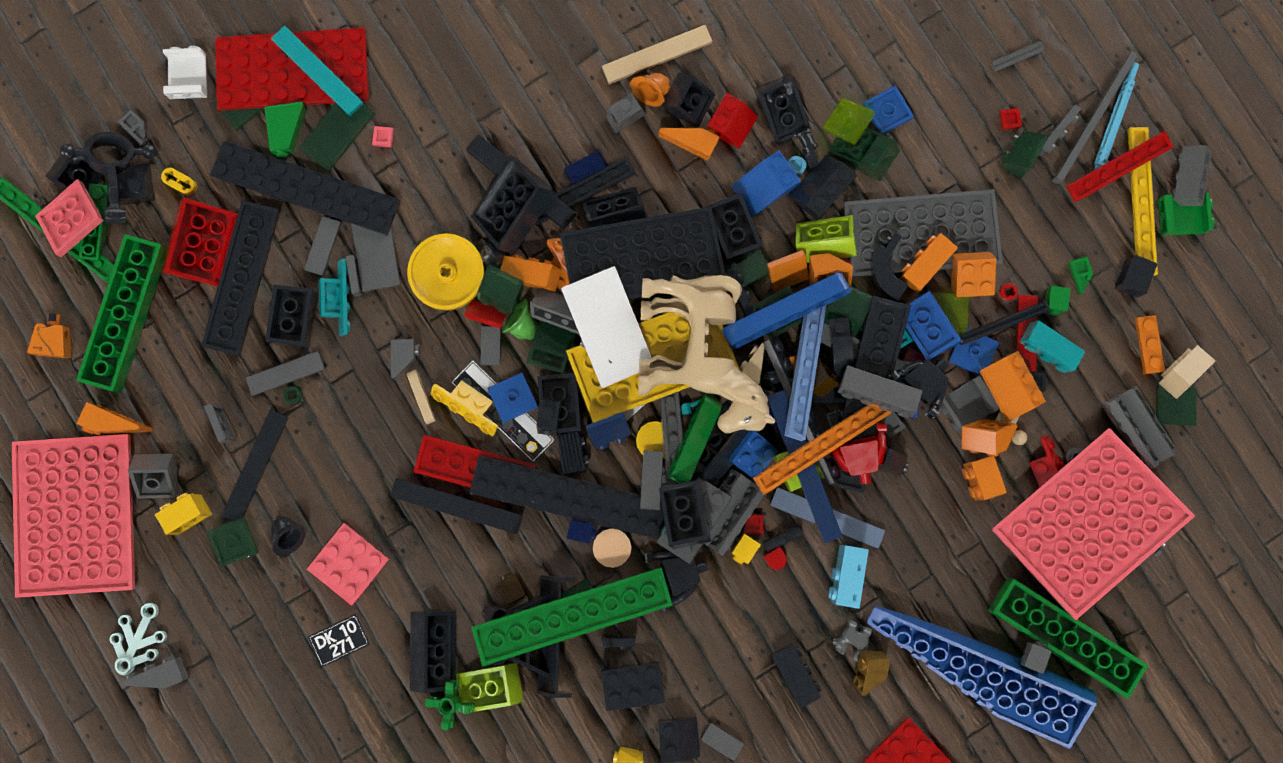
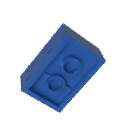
M929 291L908 304L911 305L906 328L927 361H932L963 341L932 292Z

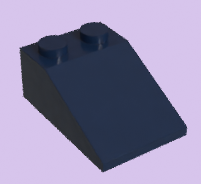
M623 412L586 425L594 448L599 447V450L610 447L609 443L616 440L617 443L628 440L627 436L631 435Z

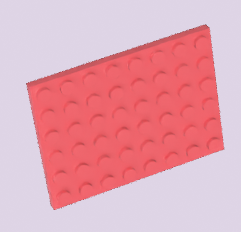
M1108 428L998 523L992 531L1071 617L1077 620L1193 519L1195 515Z
M130 434L12 442L15 598L135 589L132 481L128 473L131 463Z

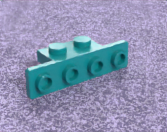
M340 259L337 262V279H319V317L338 318L340 337L347 335L350 331V321L347 320L350 304L347 302L349 283H346V275H348L346 259Z

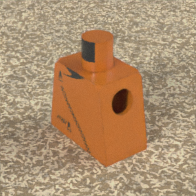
M48 313L47 324L37 323L35 325L27 350L28 354L58 358L72 357L70 328L60 325L61 315Z

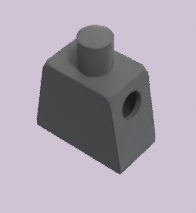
M631 93L608 108L606 120L614 132L617 133L646 114Z

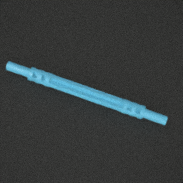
M1136 62L1133 63L1127 78L1123 81L1094 162V170L1107 163L1135 85L1134 79L1139 68V64Z

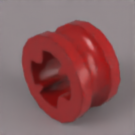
M1007 283L999 289V296L1005 301L1013 300L1018 295V289L1012 283ZM1011 288L1012 291L1010 292H1013V294L1006 296L1004 290Z

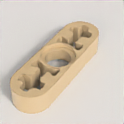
M417 370L408 372L407 377L425 423L435 422V415Z

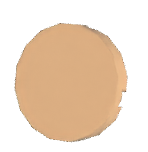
M604 530L594 540V556L599 563L606 567L621 566L630 556V540L620 530Z

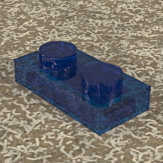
M596 151L565 167L564 170L573 185L606 168V165L599 152Z

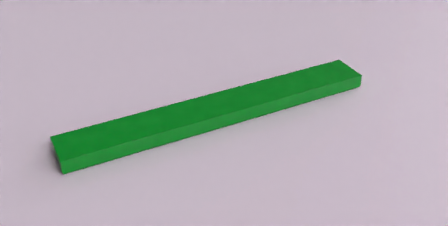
M2 177L0 180V200L44 233L36 218V215L44 208ZM80 241L68 251L69 254L106 283L109 282L114 263L103 254L99 261L79 259Z

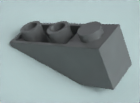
M172 655L161 660L163 663L156 666L154 663L143 668V673L137 674V672L125 676L126 680L120 682V686L168 688L189 679V675L182 658H174Z

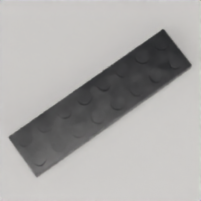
M241 201L201 347L236 356L241 355L278 221L279 209Z

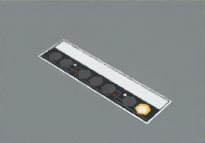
M474 361L452 381L457 387L462 380L490 400L492 398L487 388L497 384ZM493 402L492 406L484 414L497 424L498 428L532 461L554 441L550 435L537 433V422L527 413L503 423Z

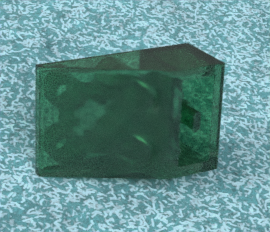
M848 120L828 151L864 175L881 181L899 154L900 149L895 139Z
M541 320L527 357V365L556 374H565L569 362L566 350L573 348L577 333Z

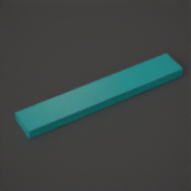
M286 26L282 27L271 38L349 116L363 105V102Z

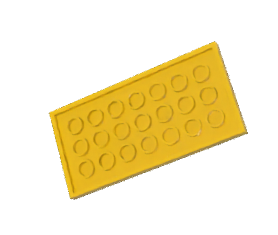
M668 312L638 323L652 358L656 355H661L674 362H682L684 360L691 332L687 319L676 313ZM709 325L708 335L704 343H708V355L706 357L734 360L735 367L739 369L732 349H730L722 334L723 326ZM580 345L566 350L593 423L690 387L686 384H662L654 387L648 395L638 396L639 373H636L602 388L586 349Z

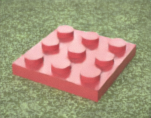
M78 179L36 215L53 251L59 257L65 255L104 221L83 182Z
M343 523L307 570L352 606L390 559L347 524Z

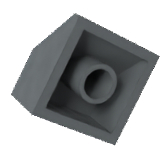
M136 454L133 456L128 473L137 499L176 498L177 466L173 454Z

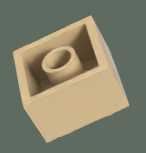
M1198 345L1193 350L1188 348L1161 375L1163 379L1159 384L1177 399L1215 360Z

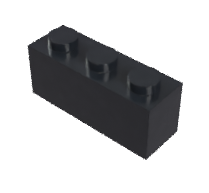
M790 643L770 654L800 709L821 698L819 692L822 690L817 681L813 682L809 676L812 672L807 663H802L800 657L803 655L798 646L794 647Z

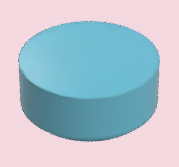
M793 156L788 160L789 165L797 176L804 172L806 162L802 157Z

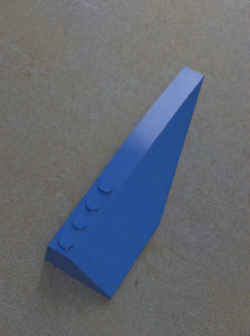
M874 606L867 620L870 626L885 637L893 639L899 647H904L912 653L914 658L926 663L928 668L950 684H955L961 689V692L973 697L979 705L988 708L996 717L1070 749L1097 705L1094 690L1048 670H1045L1042 674L1019 665L1020 658L946 628L878 606Z

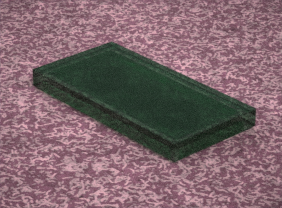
M334 103L298 149L330 172L375 116V112L363 104L349 116Z

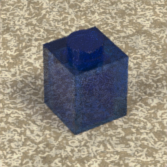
M571 519L567 539L590 544V540H595L597 529H593V524Z

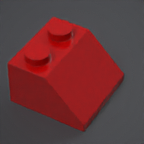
M726 93L708 123L707 129L715 131L720 139L740 149L758 116L743 101Z

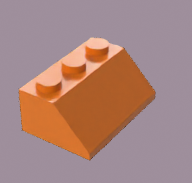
M1019 351L979 371L1007 422L1046 402Z

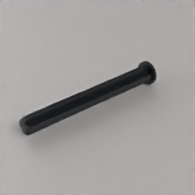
M1043 299L1039 304L960 334L963 341L959 344L970 343L1043 313L1049 314V306Z

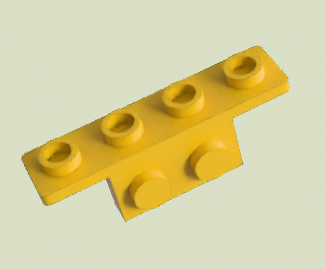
M462 380L452 393H449L437 384L432 386L430 394L436 401L447 405L452 412L460 414L467 422L475 424L485 434L495 435L498 425L484 416L492 406V400Z

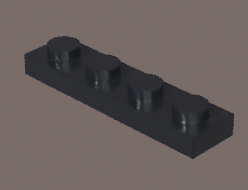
M733 270L726 272V276L735 279L741 285L742 292L737 301L744 318L757 312L755 308H751L749 303L751 297L748 291H744L742 287L744 281L741 274H737ZM763 335L754 341L760 345L766 340Z

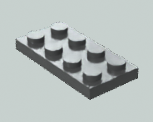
M698 477L697 480L701 483L709 530L711 532L732 497ZM666 528L656 542L689 564H691L703 545L698 544L672 549L668 544Z

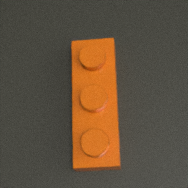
M1156 315L1135 318L1144 375L1165 372Z

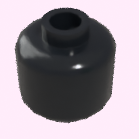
M772 362L765 364L761 368V386L768 391L776 392L783 386Z

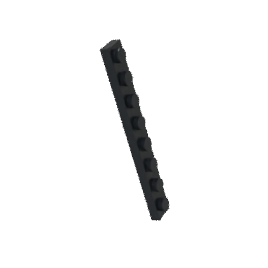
M776 336L763 342L790 401L794 373L792 371V364L783 351V344ZM811 410L806 433L808 442L823 433L818 428L815 414ZM832 452L817 461L827 485L835 483L841 478L840 469L834 463Z

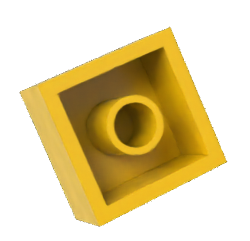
M184 493L176 498L177 501L173 504L167 503L159 508L160 511L155 514L165 534L176 535L181 534L211 516L212 512L202 495Z

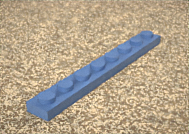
M826 305L803 316L784 435L799 441L806 440Z

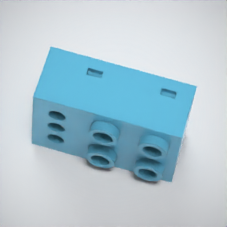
M839 545L836 568L833 567L831 579H834L833 587L829 588L828 593L831 603L860 608L868 549Z

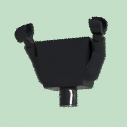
M942 358L935 365L929 360L925 363L917 360L895 370L888 378L895 382L898 378H903L901 382L904 385L922 390L920 400L926 406L930 405L931 408L924 415L934 419L940 412L938 410L948 390L946 384L948 378L943 372L949 365Z
M669 550L657 551V553L652 551L644 555L645 563L654 559L659 560L658 563L662 568L671 602L674 606L685 601L697 590V584L701 582L699 574L708 570L704 560L695 563L693 559L691 564H689ZM670 606V607H667V608H663L662 610H663V611H668V610H670V609L673 608V607Z

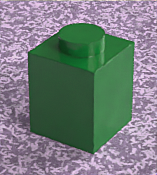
M1058 286L1046 288L1045 301L1049 306L1050 315L1061 316V314L1068 311L1071 288Z

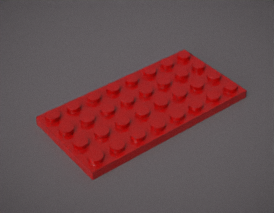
M365 27L292 32L361 101H369ZM276 33L215 37L218 111L261 109L267 106L303 102L304 105L333 104L335 102L272 41L271 38Z

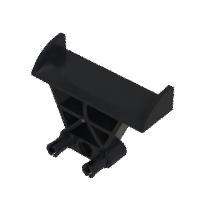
M541 575L539 596L507 611L498 606L485 607L482 610L485 613L482 614V617L487 622L529 609L538 604L542 605L561 599V581H575V577ZM559 642L538 649V668L530 665V651L520 654V660L515 657L508 658V660L538 673V694L549 698L572 697L570 692L558 691ZM506 659L492 664L502 665L506 661Z

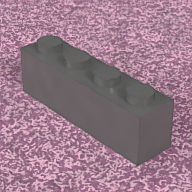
M847 366L843 371L837 391L845 398H856L863 404H874L879 406L881 410L894 411L899 416L906 418L912 417L917 412L922 390L851 366Z

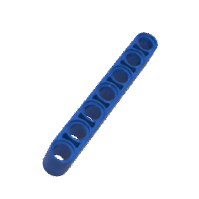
M836 273L726 326L722 330V334L730 349H736L846 296L851 292V288L843 274Z

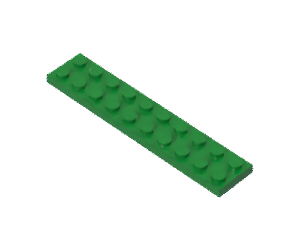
M659 567L472 626L471 629L481 664L486 666L673 605L662 568Z

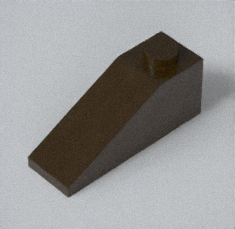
M820 346L812 395L816 394L823 398L839 385V382Z

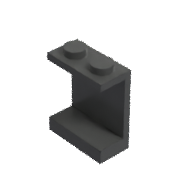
M977 376L945 396L939 411L942 415L948 417L951 429L960 434L962 433V426L983 419L1000 408L981 376Z

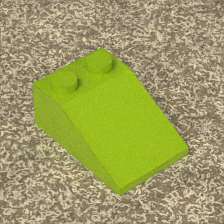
M517 663L456 674V680L459 681V697L462 702L475 703L474 712L512 706L524 702Z

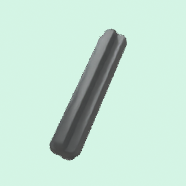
M1038 41L994 60L991 63L993 71L1001 70L1042 52L1044 45L1041 41Z

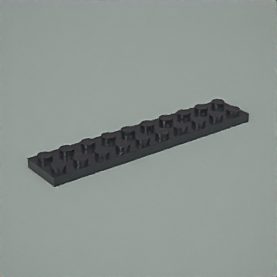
M223 141L210 174L213 178L386 236L389 234L400 204V200L226 141Z
M872 296L854 368L889 379L888 376L895 371L911 305ZM846 398L841 421L866 406V404H863L856 398ZM876 423L850 440L876 436L877 438L879 432ZM832 453L834 463L840 469L841 478L829 485L863 493L865 484L860 483L859 475L851 476L849 471L842 470Z
M483 456L478 457L469 492L470 494L655 539L659 538L664 517L661 503L660 510L640 509L641 495Z

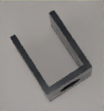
M1134 255L1132 260L1126 259L1115 289L1136 298L1146 295L1157 263L1138 255Z

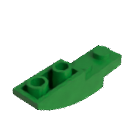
M89 184L88 193L104 221L80 241L79 259L99 261L109 223H105L104 207H109L107 185Z

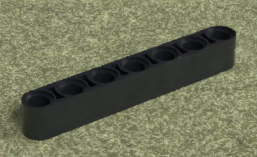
M477 135L466 148V151L496 176H498L509 159L480 135ZM555 195L542 212L563 230L577 216L571 208Z
M395 478L390 497L515 534H518L523 515L397 478Z

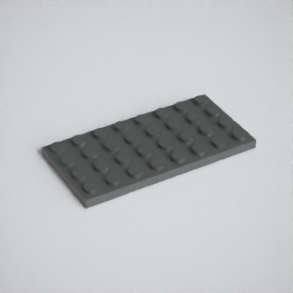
M995 189L848 201L843 203L844 216L853 215L857 256L849 257L853 267L852 277L871 276L870 263L874 250L879 244L883 246L888 236L892 237L895 233L901 235L902 238L890 256L889 264L893 274L902 273V269L908 263L912 265L915 261L913 257L920 249L924 251L928 247L926 242L932 235L936 237L940 233L958 247L953 254L991 252L997 258L996 265L1003 264ZM952 255L939 270L952 269Z

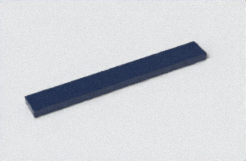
M785 390L767 396L788 454H791L805 445L806 441H799L784 436L790 401ZM813 463L799 472L797 477L823 543H827L843 537Z

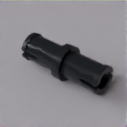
M797 525L785 532H778V535L763 540L767 552L779 546H786L788 542L803 537Z

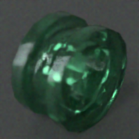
M288 387L283 392V398L287 403L297 404L302 399V392L296 387ZM296 391L295 395H297V398L289 400V392L293 393Z

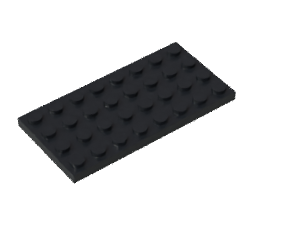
M711 206L559 234L569 285L615 266L628 300L642 298L643 278L670 281L673 275L684 280H692L704 276H726ZM656 293V294H654V295H652V296L660 295V294H664V293Z

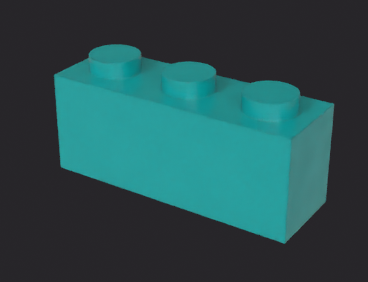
M1041 321L1031 322L1020 340V343L1025 345V349L1037 353L1043 361L1052 363L1062 373L1075 371L1085 353L1083 349Z

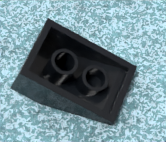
M787 74L754 88L760 108L776 144L791 139L804 130L811 129L793 76Z

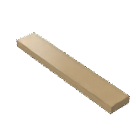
M703 25L602 66V70L610 85L712 44V39L706 25Z

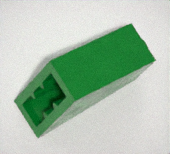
M303 102L264 107L269 148L274 156L287 157L288 154L294 153L307 112V107Z

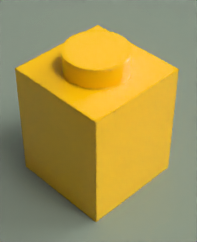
M742 534L731 551V554L734 555L732 559L741 565L744 562L749 564L761 544L746 534Z

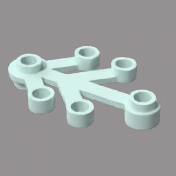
M147 603L142 606L141 615L143 618L135 635L131 628V616L122 615L119 617L118 623L123 629L129 646L125 653L122 646L123 635L121 633H114L110 636V643L113 644L118 657L115 662V670L119 674L128 675L133 672L135 665L158 658L159 652L156 649H149L145 654L134 657L138 649L156 642H164L167 639L165 631H157L154 635L142 639L151 619L155 618L159 613V608L156 604ZM150 607L154 609L153 614H150L148 611ZM124 617H126V618L128 619V623H127V624H124V623H123V618H124ZM159 633H161V634L163 635V639H162V640H159V639H158V634H159ZM116 635L119 637L118 642L114 641ZM151 651L154 652V658L149 656ZM125 661L128 663V668L123 666Z

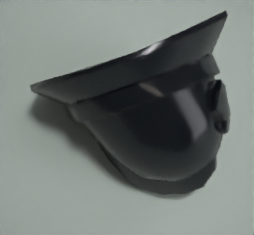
M488 237L480 239L476 245V249L482 258L485 272L499 274L504 256L510 257V253L498 250Z
M276 516L271 524L273 552L277 556H287L295 552L302 545L305 539V529L302 525L286 516Z

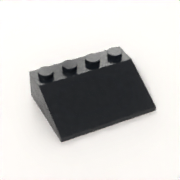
M511 155L471 215V218L498 250L514 254L555 195V192L544 180Z

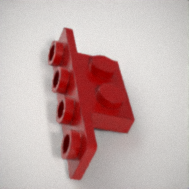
M1048 435L1040 438L1047 456L1029 462L1039 487L1044 485L1063 467L1060 456H1057L1054 451L1055 443Z

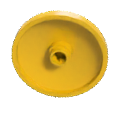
M438 234L427 238L416 247L408 263L407 275L413 293L424 304L438 310H454L467 305L477 296L484 282L485 269L480 253L471 242L454 234Z

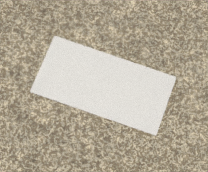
M615 266L561 288L602 388L639 373V359H652Z

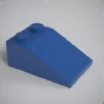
M778 150L735 182L731 188L736 195L742 194L751 217H753L797 188L801 180L780 150Z

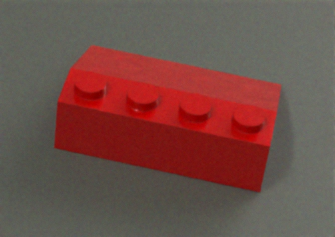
M187 198L180 199L161 273L218 287L238 214Z

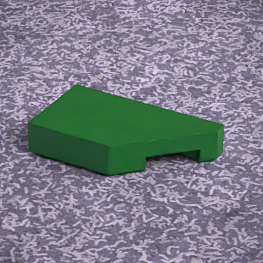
M1088 256L1068 262L1078 295L1084 293L1088 282L1093 276Z

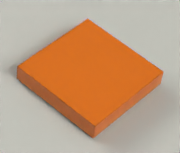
M803 250L767 263L773 292L809 279L806 256Z

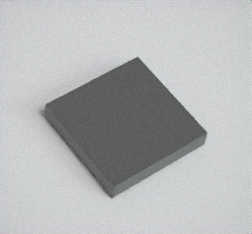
M214 404L205 405V411L218 442L226 444L236 442L223 407Z

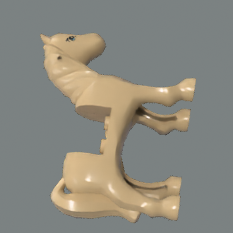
M673 275L670 281L664 279L651 280L649 278H643L642 298H649L656 293L671 294L676 297L671 299L655 297L652 301H641V320H650L654 315L663 312L676 313L688 320L691 332L686 357L682 362H674L661 355H656L650 360L639 359L638 396L648 395L654 387L662 384H686L704 393L721 395L733 402L729 410L722 414L717 422L718 427L724 433H732L743 429L760 431L767 423H775V419L769 414L768 398L761 386L756 384L745 373L739 371L735 367L734 360L706 357L708 355V343H704L708 335L709 325H728L736 321L735 305L741 295L742 288L735 279L729 276L718 275L684 280Z

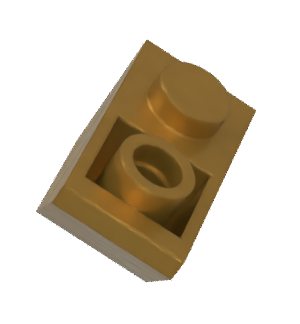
M861 651L860 658L857 661V673L853 680L854 688L862 696H866L887 678L891 660L882 651Z

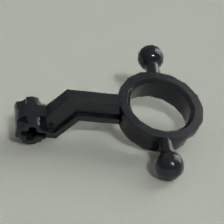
M100 132L90 136L84 142V148H74L69 144L61 146L60 154L65 159L83 156L94 171L107 174L109 207H104L105 223L118 224L126 223L125 206H119L116 174L126 171L130 166L131 160L136 155H143L147 159L154 158L157 154V149L151 144H146L142 148H134L132 142L123 135L114 132ZM101 146H114L122 149L126 156L118 162L107 163L97 160L91 152Z

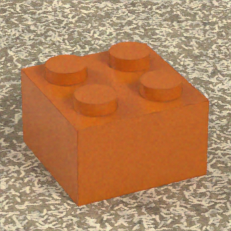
M991 252L952 254L951 291L956 297L995 295L997 258Z
M994 455L963 464L962 473L964 478L968 479L970 485L968 487L969 494L975 501L987 500L1007 493Z

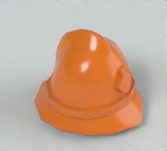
M654 73L634 77L630 82V87L639 101L655 107L663 104L665 94L670 89V81L665 75Z

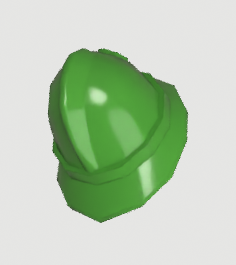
M526 299L514 308L502 329L503 333L510 332L521 340L534 339L539 327L536 319L531 317V310L528 308V301Z

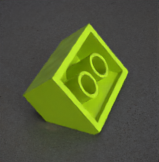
M853 215L796 223L797 252L804 251L806 263H809L810 256L829 253L837 258L857 256Z

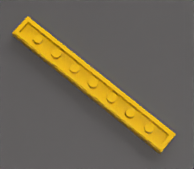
M1130 127L1128 129L1129 150L1149 139V127ZM1150 160L1130 172L1135 255L1157 263ZM1157 267L1153 276L1158 275Z

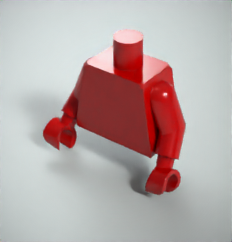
M876 423L879 432L877 438L876 436L850 440L832 451L842 470L849 471L851 476L859 475L861 484L871 483L870 473L878 471V466L884 461L886 451L885 433H887L885 423Z

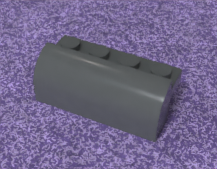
M1137 385L1128 388L1105 402L1140 460L1150 470L1156 468L1161 461L1175 455L1177 449Z
M733 469L730 470L718 488L731 496L732 499L710 532L712 542L704 543L722 556L730 548L731 543L740 533L741 528L748 518L751 517L752 512L764 496L757 484Z

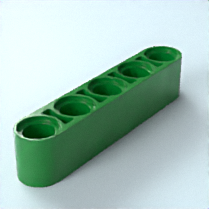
M706 394L702 396L668 471V478L680 484L691 480L722 408L721 402Z

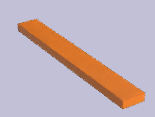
M874 404L866 405L759 473L753 479L762 494L765 495L892 412L881 410L879 406Z

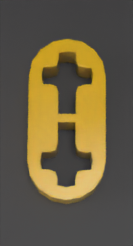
M167 168L161 174V179L165 184L184 195H193L197 190V184L194 180L173 168ZM168 175H173L177 178V181L169 180ZM184 182L186 184H189L191 188H185L181 185V183Z

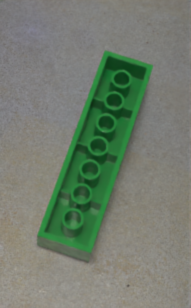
M124 234L76 381L122 394L160 278L167 247Z
M1006 579L987 610L1032 640L1047 645L1046 649L1052 651V653L1121 697L1130 698L1149 666L1084 623L1074 620L1070 614L1015 579Z

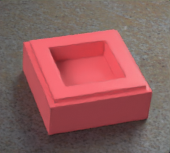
M374 126L372 145L392 148L394 129Z

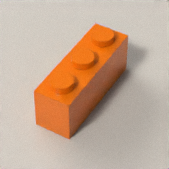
M942 233L936 237L932 235L926 242L928 247L924 251L920 249L913 257L915 259L912 265L908 263L901 271L903 275L899 279L908 284L916 293L921 291L958 248Z
M513 254L512 257L504 256L498 278L512 284L538 289L542 288L555 292L561 269L557 268L555 263L544 260V263H541L535 258L528 257V260H525L522 256Z

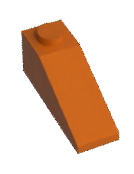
M660 128L658 136L707 161L710 160L720 138L715 131L703 128Z

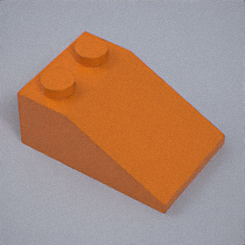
M86 402L76 423L83 426L81 430L101 435V433L152 432L153 428L109 408Z

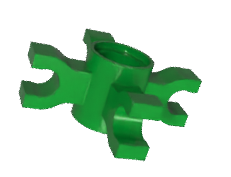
M458 680L446 682L445 698L430 696V698L425 699L426 707L438 708L439 712L443 715L442 730L454 728V713L456 711L470 714L475 709V703L462 702L461 698L456 695L459 685ZM448 701L451 702V704H452V709L449 708V706H448Z

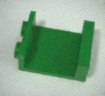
M1210 192L1205 193L1203 206H1179L1172 198V195H1163L1157 199L1161 236L1206 234L1213 230L1215 220L1211 212L1213 201L1210 198Z

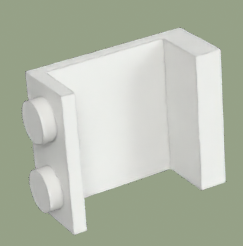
M189 46L184 49L180 47L163 49V54L168 58V86H163L164 94L169 99L207 98L206 53L198 46Z

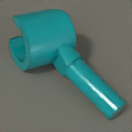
M700 399L682 404L680 406L681 415L692 413L691 407L697 406Z

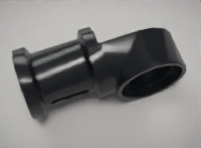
M812 129L804 130L796 135L804 148L802 150L804 153L803 159L808 169L819 165L814 151L819 145L814 141L811 134Z

